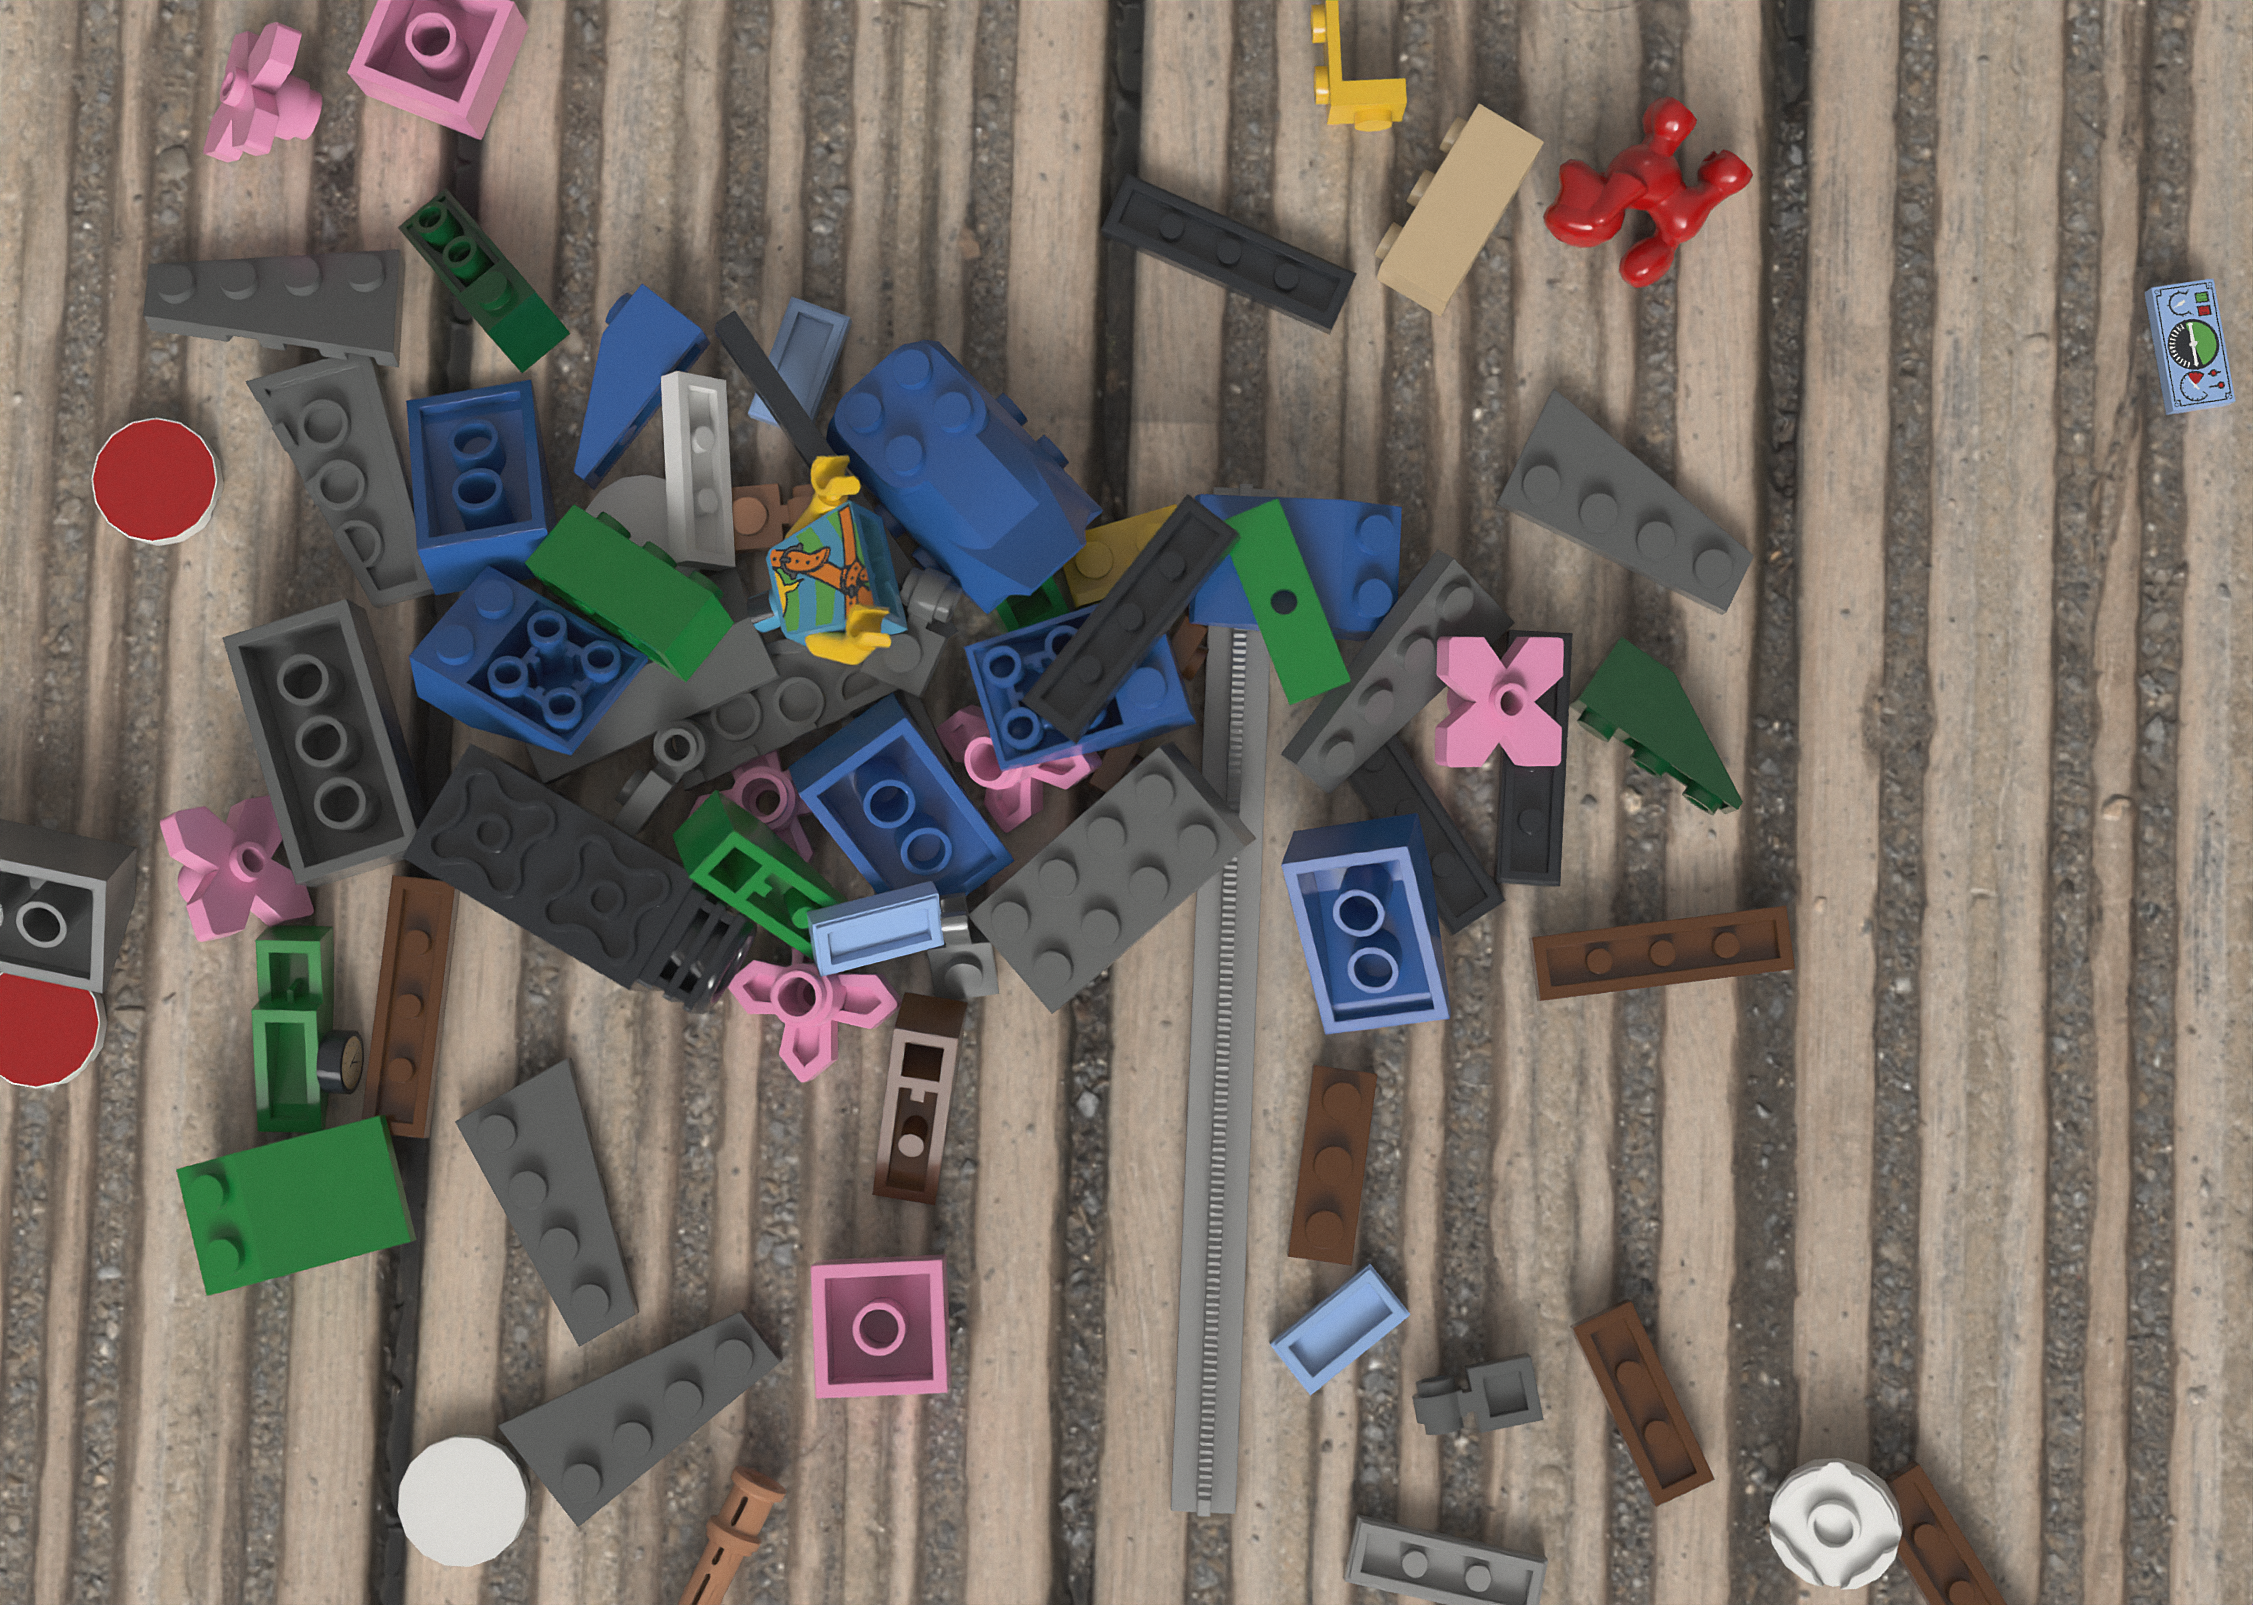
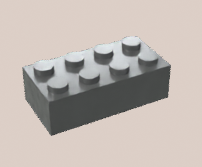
M344 599L223 637L295 883L297 885L317 888L406 860L402 856L427 816V812L366 610L352 601Z
M1171 741L1153 751L973 910L968 917L1051 1014H1053L1081 992L1257 838L1177 745Z

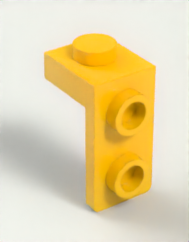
M1321 0V4L1311 5L1312 43H1323L1324 66H1314L1315 105L1326 104L1327 125L1354 124L1356 130L1371 132L1388 129L1392 126V122H1401L1407 105L1406 78L1342 81L1338 0Z

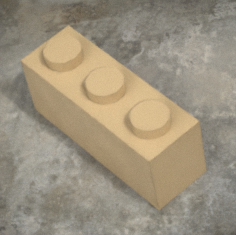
M1478 104L1468 121L1457 116L1439 147V150L1448 154L1436 174L1425 169L1407 199V203L1416 208L1404 227L1395 222L1392 223L1374 254L1383 260L1377 280L1441 317L1536 161L1544 141L1481 104Z

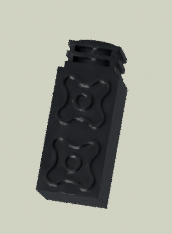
M471 743L402 856L414 865L627 990L645 992L650 990L665 991L662 996L664 999L670 1002L684 1003L682 1009L690 1014H705L714 1007L740 969L757 934L758 923L742 912H739V910L727 902L721 901V898L689 878L683 863L639 837L630 836L615 823L552 786L543 784L540 779L499 755Z

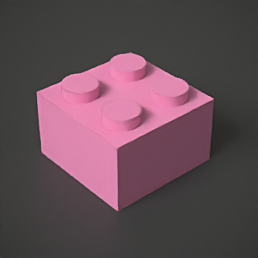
M378 0L347 73L365 95L482 140L529 26L515 2L510 0Z
M947 1254L818 1260L811 1265L816 1399L948 1392L952 1384Z

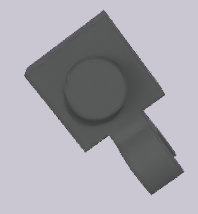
M965 892L939 895L942 912L940 920L945 945L927 949L935 997L956 1000L999 994L993 945L980 929L971 930Z

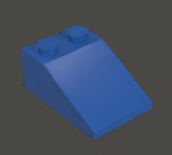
M532 380L407 400L417 551L435 595L466 590L487 565L515 581L537 578L525 562L557 525Z
M1199 494L1195 496V500L1222 520L1279 498L1334 639L1350 641L1368 640L1397 603L1402 507L1339 499ZM1228 554L1191 600L1189 623L1260 631L1230 554ZM1280 592L1274 596L1271 605L1277 613L1285 615L1291 613L1296 608L1297 600L1291 593Z
M893 692L788 767L799 796L877 894L932 881L939 895L965 892L967 896L1015 861L929 739Z
M1418 813L1294 831L1281 866L1325 1035L1450 1019L1451 1007L1432 869Z

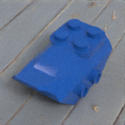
M921 340L903 344L892 351L842 397L828 424L826 442L836 456L848 455L850 462L846 467L858 478L861 485L878 503L874 511L882 517L883 524L893 538L897 540L903 533H906L918 546L911 555L925 571L929 566L952 576L953 584L961 587L962 593L987 615L1009 595L1030 596L1087 544L1085 528L1103 511L1063 470L1069 462L1058 447L1045 435L1035 441L1022 427L1028 420L1017 405L1004 393L994 399L939 341Z

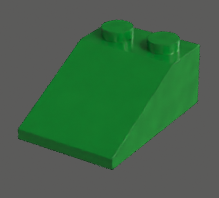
M386 1115L356 1121L176 1169L206 1296L416 1240Z

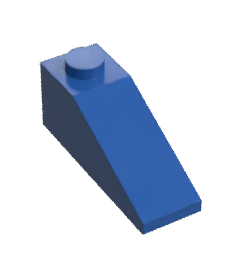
M641 284L633 295L628 292L623 294L611 307L605 320L609 326L605 329L601 338L574 473L593 490L599 486L662 406L661 376L676 371L688 373L710 345V341L699 326L644 284Z

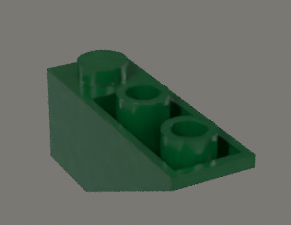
M447 188L443 189L398 227L477 323L522 374L571 334Z
M1623 637L1619 638L1610 646L1569 705L1581 714L1577 719V723L1590 734L1604 742H1609L1613 736L1633 750L1629 757L1630 760L1648 774L1661 779L1666 773L1686 787L1682 793L1683 797L1700 810L1710 815H1715L1717 810L1724 814L1738 810L1743 801L1675 673Z

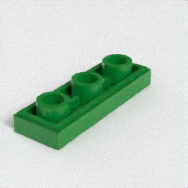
M1279 498L1223 520L1239 532L1241 539L1229 554L1289 705L1292 706L1350 683L1351 679ZM1280 592L1291 593L1297 600L1296 608L1289 614L1277 613L1271 605L1272 599L1276 594Z

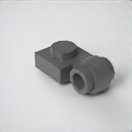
M929 566L925 571L916 567L910 571L900 593L901 602L903 605L908 606V614L910 615L908 620H906L908 630L890 635L891 645L885 648L877 647L865 659L860 671L919 698H923L949 641L947 638L930 631L929 628L931 624L936 623V620L946 624L950 621L962 594V588L953 584L952 576Z
M686 718L672 720L663 725L656 733L653 741V751L656 759L659 761L658 765L648 775L638 769L618 793L615 800L624 807L612 822L630 836L635 837L647 827L682 781L681 778L684 774L698 766L705 759L709 749V740L706 731L699 723ZM674 735H682L688 740L690 752L687 756L680 755L674 750L672 745Z
M1528 1353L1464 1365L1468 1388L1465 1389L1461 1386H1456L1454 1375H1439L1416 1382L1418 1393L1412 1396L1417 1423L1424 1424L1426 1435H1441L1463 1429L1462 1417L1467 1416V1413L1472 1411L1476 1428L1480 1433L1544 1420L1532 1359Z

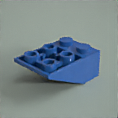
M489 565L485 567L409 655L417 695L421 699L469 727L568 755L574 753L648 662L646 655Z
M1099 604L965 646V652L1000 770L1007 771L1134 744L1197 724L1169 631L1167 630L1077 744L1026 706L1022 700Z

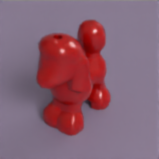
M1669 96L1659 97L1649 104L1642 117L1643 130L1646 135L1642 143L1631 145L1613 158L1605 172L1599 173L1584 161L1569 159L1560 165L1558 176L1560 190L1554 202L1546 208L1543 215L1546 228L1556 239L1572 247L1591 248L1605 243L1615 236L1622 227L1625 209L1647 211L1656 225V230L1653 236L1636 242L1625 252L1620 260L1618 270L1625 283L1635 288L1648 287L1659 281L1669 271L1678 245L1694 238L1702 229L1710 212L1719 203L1744 189L1753 176L1747 164L1731 151L1723 149L1717 154L1713 150L1705 157L1697 170L1698 183L1695 186H1687L1683 181L1681 169L1673 154L1695 128L1697 119L1680 101Z

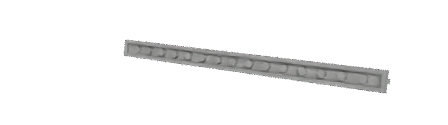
M1240 484L1239 488L1214 487L1213 495L1277 497V490L1253 489V484ZM1208 625L1207 648H1209V652L1206 655L1201 774L1257 838L1196 891L1171 1511L1197 1512V1516L1210 1517V1513L1236 1514L1270 655L1260 631Z

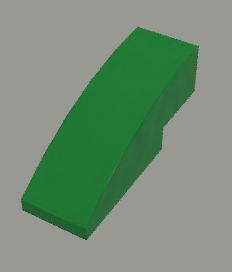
M268 926L255 940L258 1003L251 1009L258 1132L314 1133L325 1129L329 1093H325L318 1083L316 1062L322 1038L329 1030L333 1029V926Z

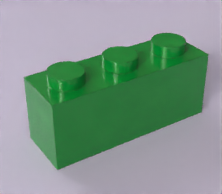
M573 504L526 560L525 564L550 594L635 650L646 655L647 658L686 683L734 624L719 602L724 596L723 592L711 580L697 571H693L687 577L676 570L677 563L656 544L647 541L640 547L629 540L632 537L630 532L609 514L601 512L595 518Z

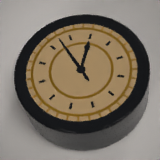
M331 1029L322 1038L318 1049L316 1062L318 1083L325 1093L353 1094L360 1083L364 1066V1046L361 1035L355 1030Z

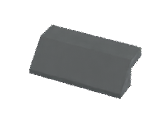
M737 565L707 577L723 592L724 596L719 602L734 624L686 683L647 658L648 662L572 755L525 743L543 784L550 785L655 736L663 725L672 720L692 719L781 678L762 633L755 628L749 618L747 600L751 597V594ZM602 627L599 628L600 630H602V631L606 632L607 634L613 636L614 638L620 640L619 638H617V637L614 636L613 634L609 633L608 631H606V630L603 629Z

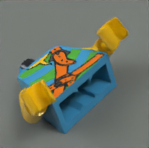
M848 455L819 456L815 459L811 469V481L815 492L809 506L785 535V540L771 548L767 554L766 562L772 588L751 596L747 600V611L752 624L761 633L781 627L786 638L807 646L814 656L857 665L863 662L877 647H889L891 645L890 635L906 631L908 627L882 517L852 501L847 502L848 495L858 493L861 487L857 477L845 476L846 466L850 462Z

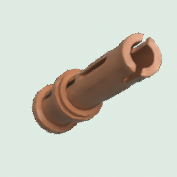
M736 1466L730 1476L734 1484L719 1514L711 1515L706 1524L707 1531L705 1534L709 1538V1542L677 1605H721L743 1557H749L753 1552L758 1551L762 1543L758 1534L774 1502L781 1503L787 1493L781 1484L751 1468Z

